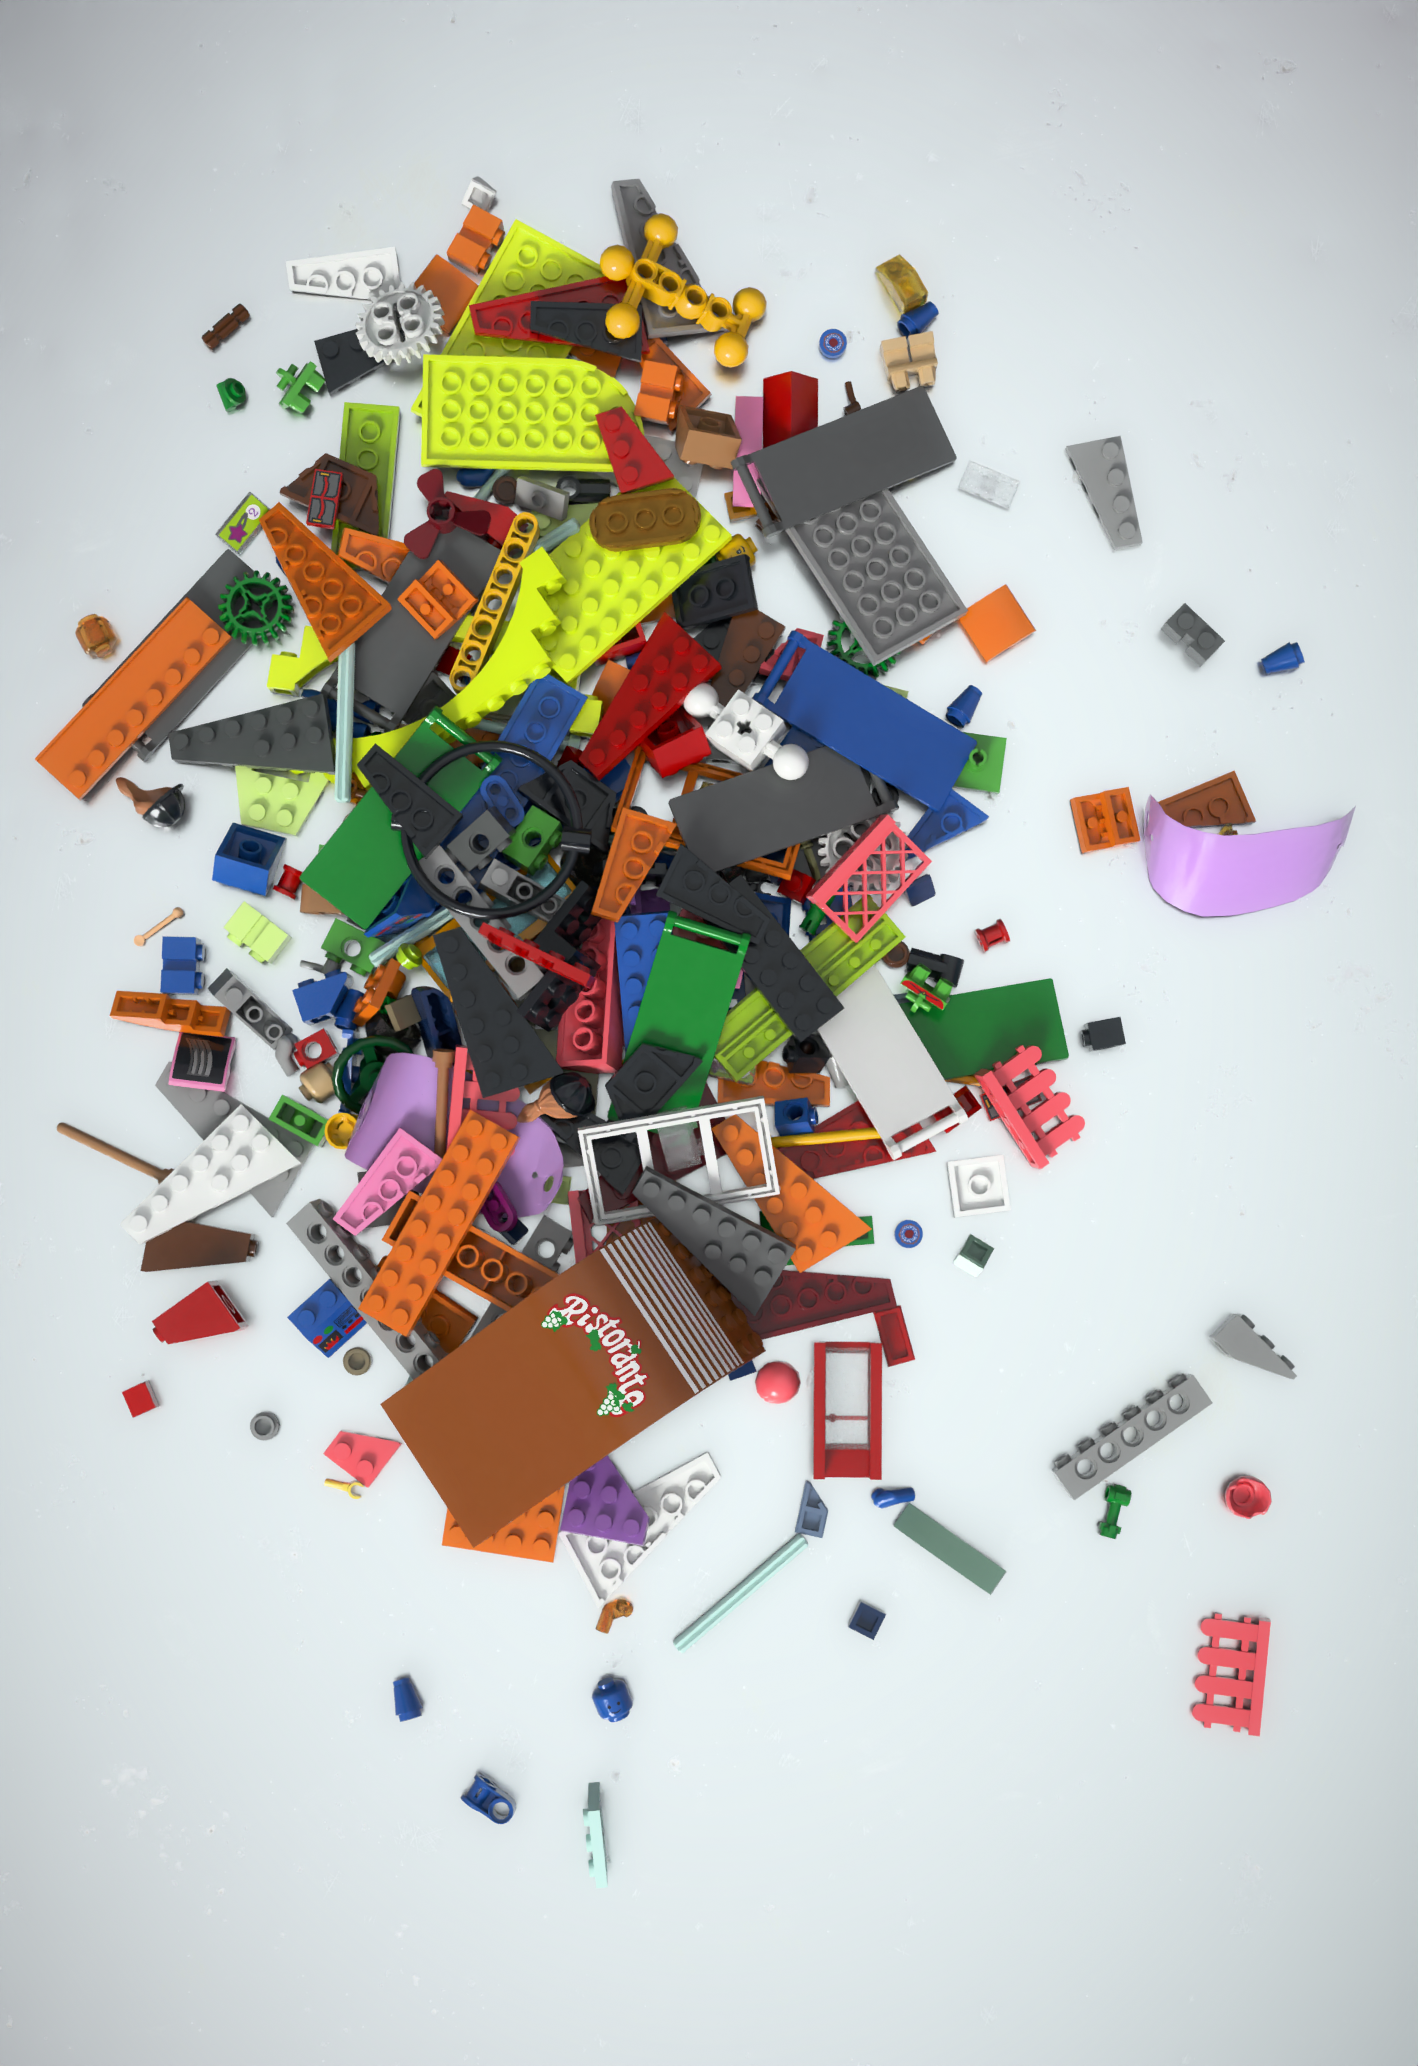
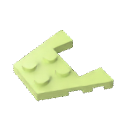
M235 766L241 824L298 836L313 811L317 800L329 784V780L320 772L311 773L309 782H303L255 772L254 768H247L246 766Z

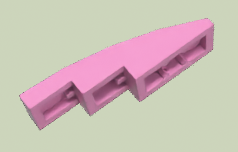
M736 396L735 425L742 438L736 458L762 449L763 397ZM754 463L747 467L756 484L760 476ZM734 471L733 507H754L738 471Z

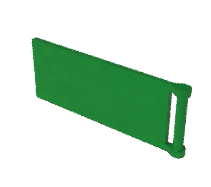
M437 705L429 712L424 721L394 757L395 760L417 778L437 758L454 749L429 729L434 722L463 745L477 742L442 714L443 710ZM491 752L475 754L487 763L482 770L466 757H462L440 770L427 786L461 812L481 787L483 780L501 763L503 758L497 753L494 755ZM372 786L299 876L302 882L363 929H367L411 874L403 853L401 831L391 830L392 813ZM413 843L414 850L419 861L423 858V855L420 853V851Z
M670 910L623 1064L642 1042L698 1056L703 1062L657 1114L699 1107L751 938V934L744 932L742 935L677 916V912ZM673 926L738 945L737 953L671 934ZM611 1102L607 1118L613 1121H620ZM694 1122L649 1129L647 1131L687 1142Z
M1051 978L949 995L951 999L944 1010L932 1004L933 1006L929 1012L919 1007L914 1013L910 1010L914 1004L913 1002L899 1004L944 1080L972 1076L982 1068L993 1071L994 1067L992 1064L996 1061H1000L1003 1064L1017 1054L1015 1048L1019 1045H1023L1024 1048L1030 1045L1040 1048L1042 1056L1035 1065L1066 1060L1069 1057L1055 987Z

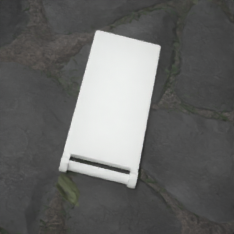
M874 964L837 996L844 1009L817 1029L883 1140L890 1156L895 1160L901 1157L904 1151L957 1123L961 1125L968 1121V1116L956 1100ZM950 1106L952 1114L897 1143L892 1139V1136Z

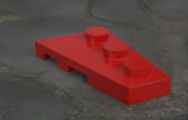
M622 406L595 415L621 495L674 479L672 472Z

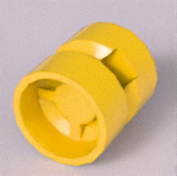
M338 1113L329 1118L324 1132L326 1140L331 1146L337 1149H347L358 1115Z

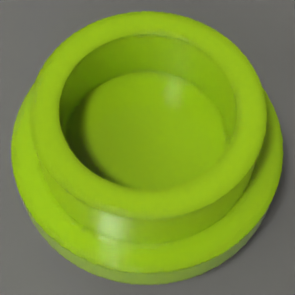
M402 943L398 947L396 958L403 967L411 970L422 964V953L414 944Z

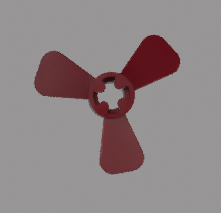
M432 469L418 478L417 487L429 502L427 506L429 520L404 536L405 546L419 559L428 558L439 533H450L457 526L478 536L485 535L488 532L491 522L489 512L485 510L456 512L453 503L445 498L443 474L439 469ZM442 510H449V518L446 521L435 520L436 515L439 517L443 515Z

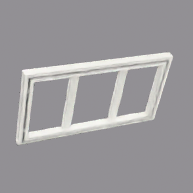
M764 1096L578 1128L595 1226L652 1217L654 1215L644 1205L608 1212L604 1211L592 1139L636 1132L643 1171L646 1166L654 1170L647 1130L699 1121L711 1188V1194L703 1196L721 1205L780 1194L781 1188L778 1185ZM754 1111L766 1184L722 1191L710 1119Z

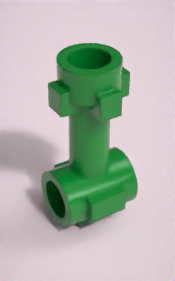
M1117 1484L1107 1486L1104 1500L1110 1502L1106 1522H1100L1098 1529H1101V1536L1116 1539L1117 1534H1120L1122 1527L1117 1526L1121 1505L1127 1507L1132 1495L1131 1490L1126 1489L1127 1487Z

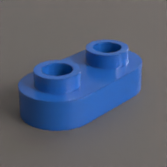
M491 775L485 778L480 790L490 808L495 806L512 827L518 826L525 817V809L507 780L498 775ZM494 784H498L501 788L498 795H494L491 792V787ZM509 808H514L516 811V816L513 819H509L506 816V811Z

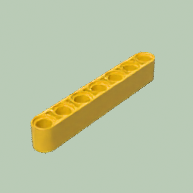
M522 512L513 520L451 670L450 684L456 694L465 688L456 685L458 678L468 676L471 678V682L488 662L522 579L523 568L520 562L531 555L540 535V528L536 517L529 512ZM525 523H530L534 526L529 533H522L519 531L520 527ZM513 549L523 550L521 557L516 559L509 557V553ZM503 574L513 576L508 584H501L498 581ZM494 599L502 601L501 607L496 610L488 608V604ZM489 625L492 629L489 634L483 636L477 633L479 627ZM473 650L481 652L478 660L469 661L467 659L469 652Z

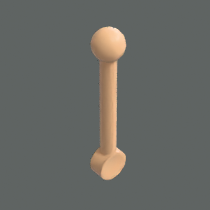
M180 907L174 908L171 915L144 935L135 936L134 943L137 946H143L146 943V939L173 919L182 917L183 910Z

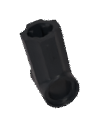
M565 475L557 481L556 488L562 489L565 486H572L576 490L573 495L569 496L568 505L599 503L603 499L610 497V479H584Z
M911 948L905 971L911 973L919 963H922L931 970L928 978L933 979L934 982L938 983L939 979L943 977L954 984L953 987L958 986L964 964L963 959L947 954L937 955Z

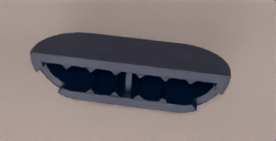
M430 986L413 988L411 995L422 1019L418 1022L427 1057L433 1058V1049L455 1050L456 1045H462L449 998L440 990Z

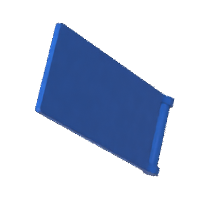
M792 630L787 637L788 643L759 693H755L752 699L795 728L931 809L939 811L968 761L970 752L977 745V741L809 641L801 633ZM797 648L805 649L806 651L774 704L768 699Z

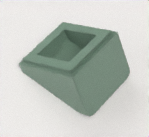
M970 1234L953 1264L972 1276L977 1277L984 1269L994 1248Z

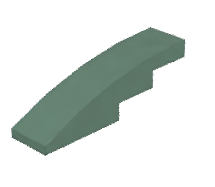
M911 1503L907 1505L894 1524V1527L990 1595L1007 1572Z

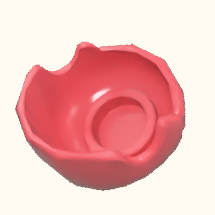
M774 1361L767 1363L758 1371L755 1384L757 1393L761 1398L769 1403L781 1404L790 1401L798 1394L801 1381L799 1372L790 1363Z
M1246 1475L1234 1479L1229 1483L1225 1491L1226 1505L1234 1515L1245 1517L1246 1519H1251L1259 1514L1264 1515L1272 1502L1270 1490L1263 1481L1254 1476Z

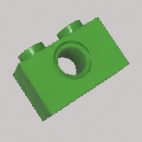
M532 805L523 821L515 829L516 833L510 837L513 842L502 851V854L506 860L533 876L537 870L540 871L545 866L548 860L547 855L553 847L556 848L561 843L563 827L560 821ZM533 838H541L539 845L529 846V842Z
M335 918L321 949L327 952L326 958L338 964L344 960L352 964L350 970L365 976L367 972L374 974L377 969L370 961L369 954L384 945L385 942L375 937H367L363 931ZM352 942H358L361 947L359 954L356 956H348L346 951L347 946Z
M282 1095L269 1120L317 1147H322L326 1141L324 1131L329 1119L290 1097Z

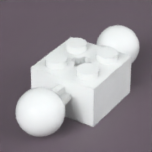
M707 683L697 685L685 698L683 705L691 716L695 718L710 716L715 720L705 733L708 743L748 771L757 770L768 756L773 760L775 772L783 779L796 780L806 773L809 766V758L806 751L795 744L782 746L777 743L787 730L784 720L739 689L726 707L719 703L716 690ZM744 729L751 730L750 733L744 732L743 734H741V731Z

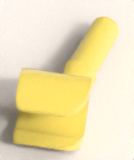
M326 1479L324 1483L325 1486L348 1492L349 1496L353 1499L362 1497L361 1495L351 1493V1488L354 1485L364 1487L357 1480L350 1483H342Z

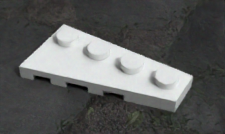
M395 247L286 261L291 291L371 300V296L380 297V289L387 293L389 292L390 285L396 290L401 283Z

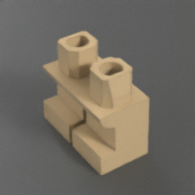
M933 331L909 335L907 341L906 336L881 341L880 353L887 380H891L895 392L910 389L908 376L918 375L920 386L926 387L935 384L938 361L935 355Z

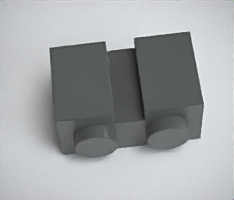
M1186 603L1161 628L1176 644L1182 639L1189 646L1185 653L1200 667L1225 642Z

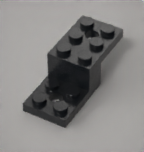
M581 880L534 942L540 945L539 950L546 953L552 950L564 956V962L572 966L577 962L591 969L589 974L595 978L597 970L601 965L579 946L590 937L593 928L603 918L591 915L597 890ZM548 970L517 1009V1012L523 1018L550 1032L560 1022L562 1015L568 1007L576 1002L584 986Z

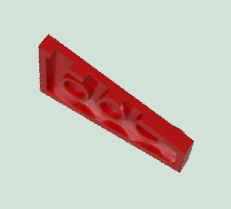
M483 922L478 931L489 942L586 988L591 989L596 980L589 974L591 969L577 962L572 966L564 962V956L552 950L549 953L539 950L540 945L526 938L524 941H521L514 937L515 933L503 927L497 929Z

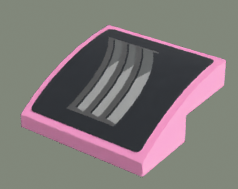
M180 1032L172 1060L169 1085L225 1092L230 1075V1063L236 1047V1038Z

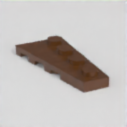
M759 610L732 617L718 659L722 669L713 676L710 684L716 690L720 704L726 707L738 689L746 694L759 673L761 664L769 657L785 631L786 626Z

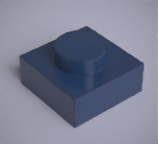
M860 1601L848 1627L874 1640L886 1613Z

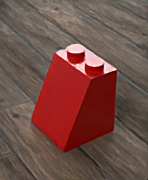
M217 1280L206 1282L152 1321L155 1326L152 1329L154 1334L162 1343L166 1341L167 1344L235 1332L248 1327V1324Z

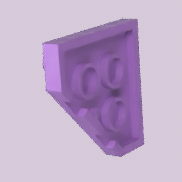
M607 1455L570 1481L560 1530L644 1546L650 1518Z

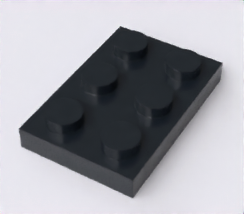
M746 554L700 567L671 593L676 622L684 630L758 610L749 556Z

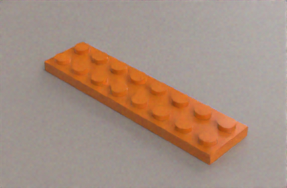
M472 1110L468 1112L361 1302L359 1310L403 1336H410L518 1144L520 1137Z

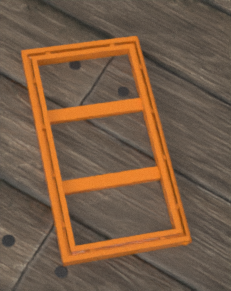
M640 745L635 749V756L611 826V832L616 831L622 808L630 809L645 761H648ZM702 762L690 764L680 769L688 772L681 795L694 791L698 775L725 781L743 773ZM676 825L665 846L678 850L680 844L684 846L685 844ZM801 843L787 848L783 863L760 857L737 866L790 880Z

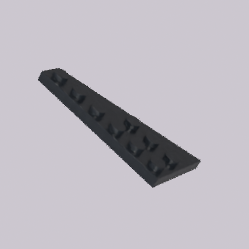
M461 927L433 935L482 1097L486 1098L565 1073L527 1019L517 1012V1005Z

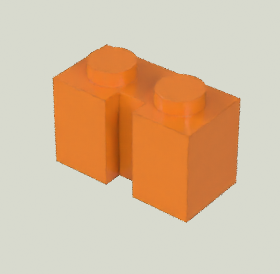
M473 204L463 222V227L456 234L447 250L448 260L478 276L481 269L485 270L488 267L492 258L490 253L494 246H499L505 236L503 221Z
M645 360L640 381V392L637 396L634 411L635 416H640L641 420L670 425V421L675 419L678 409V402H674L676 392L681 391L684 375L680 374L681 370L678 366Z

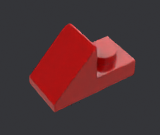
M966 1085L953 1094L968 1118L982 1108ZM950 1106L935 1113L934 1117L936 1121H939L953 1112ZM959 1123L945 1129L946 1134L957 1127Z

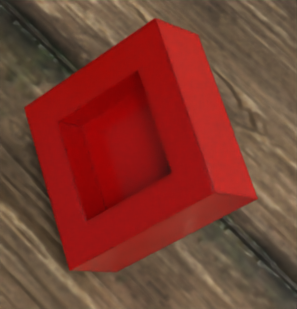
M793 869L791 879H783L777 892L804 905L807 899L806 895L812 889L816 880Z

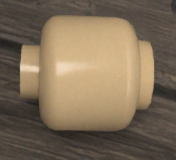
M320 1062L300 1074L299 1078L302 1085L298 1089L307 1101L313 1098L317 1103H323L335 1094L331 1080L333 1067L329 1062L326 1064Z

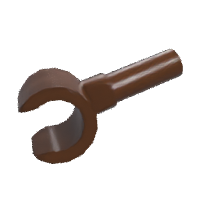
M851 381L845 383L850 405L843 407L845 415L861 410L859 402L856 401Z

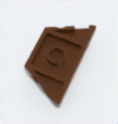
M325 453L315 461L312 467L302 471L296 480L287 487H282L279 492L280 495L309 507L315 469L343 473L344 477L336 520L362 532L379 536L377 476L330 454Z

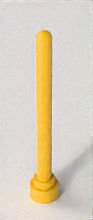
M875 1127L771 1137V1143L775 1148L881 1137Z

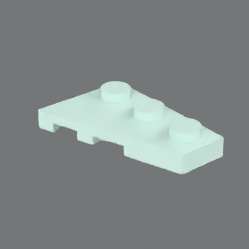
M600 1782L588 1783V1808L583 1809L584 1826H590V1834H586L587 1852L593 1853V1859L588 1860L590 1877H595L596 1888L608 1887L605 1837L604 1835L602 1836L603 1814L602 1808H600Z

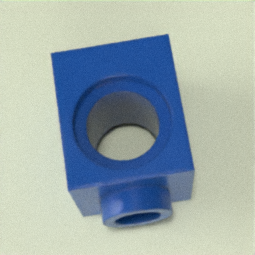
M808 1097L775 1102V1127L780 1136L815 1133L814 1124H818V1112L816 1107H812Z

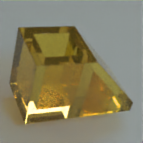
M900 254L875 268L901 315L927 302L928 291L915 268Z

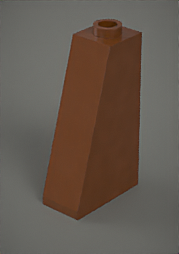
M186 1221L146 1242L140 1271L151 1272L250 1262V1258L256 1255L258 1241L254 1240L255 1234Z

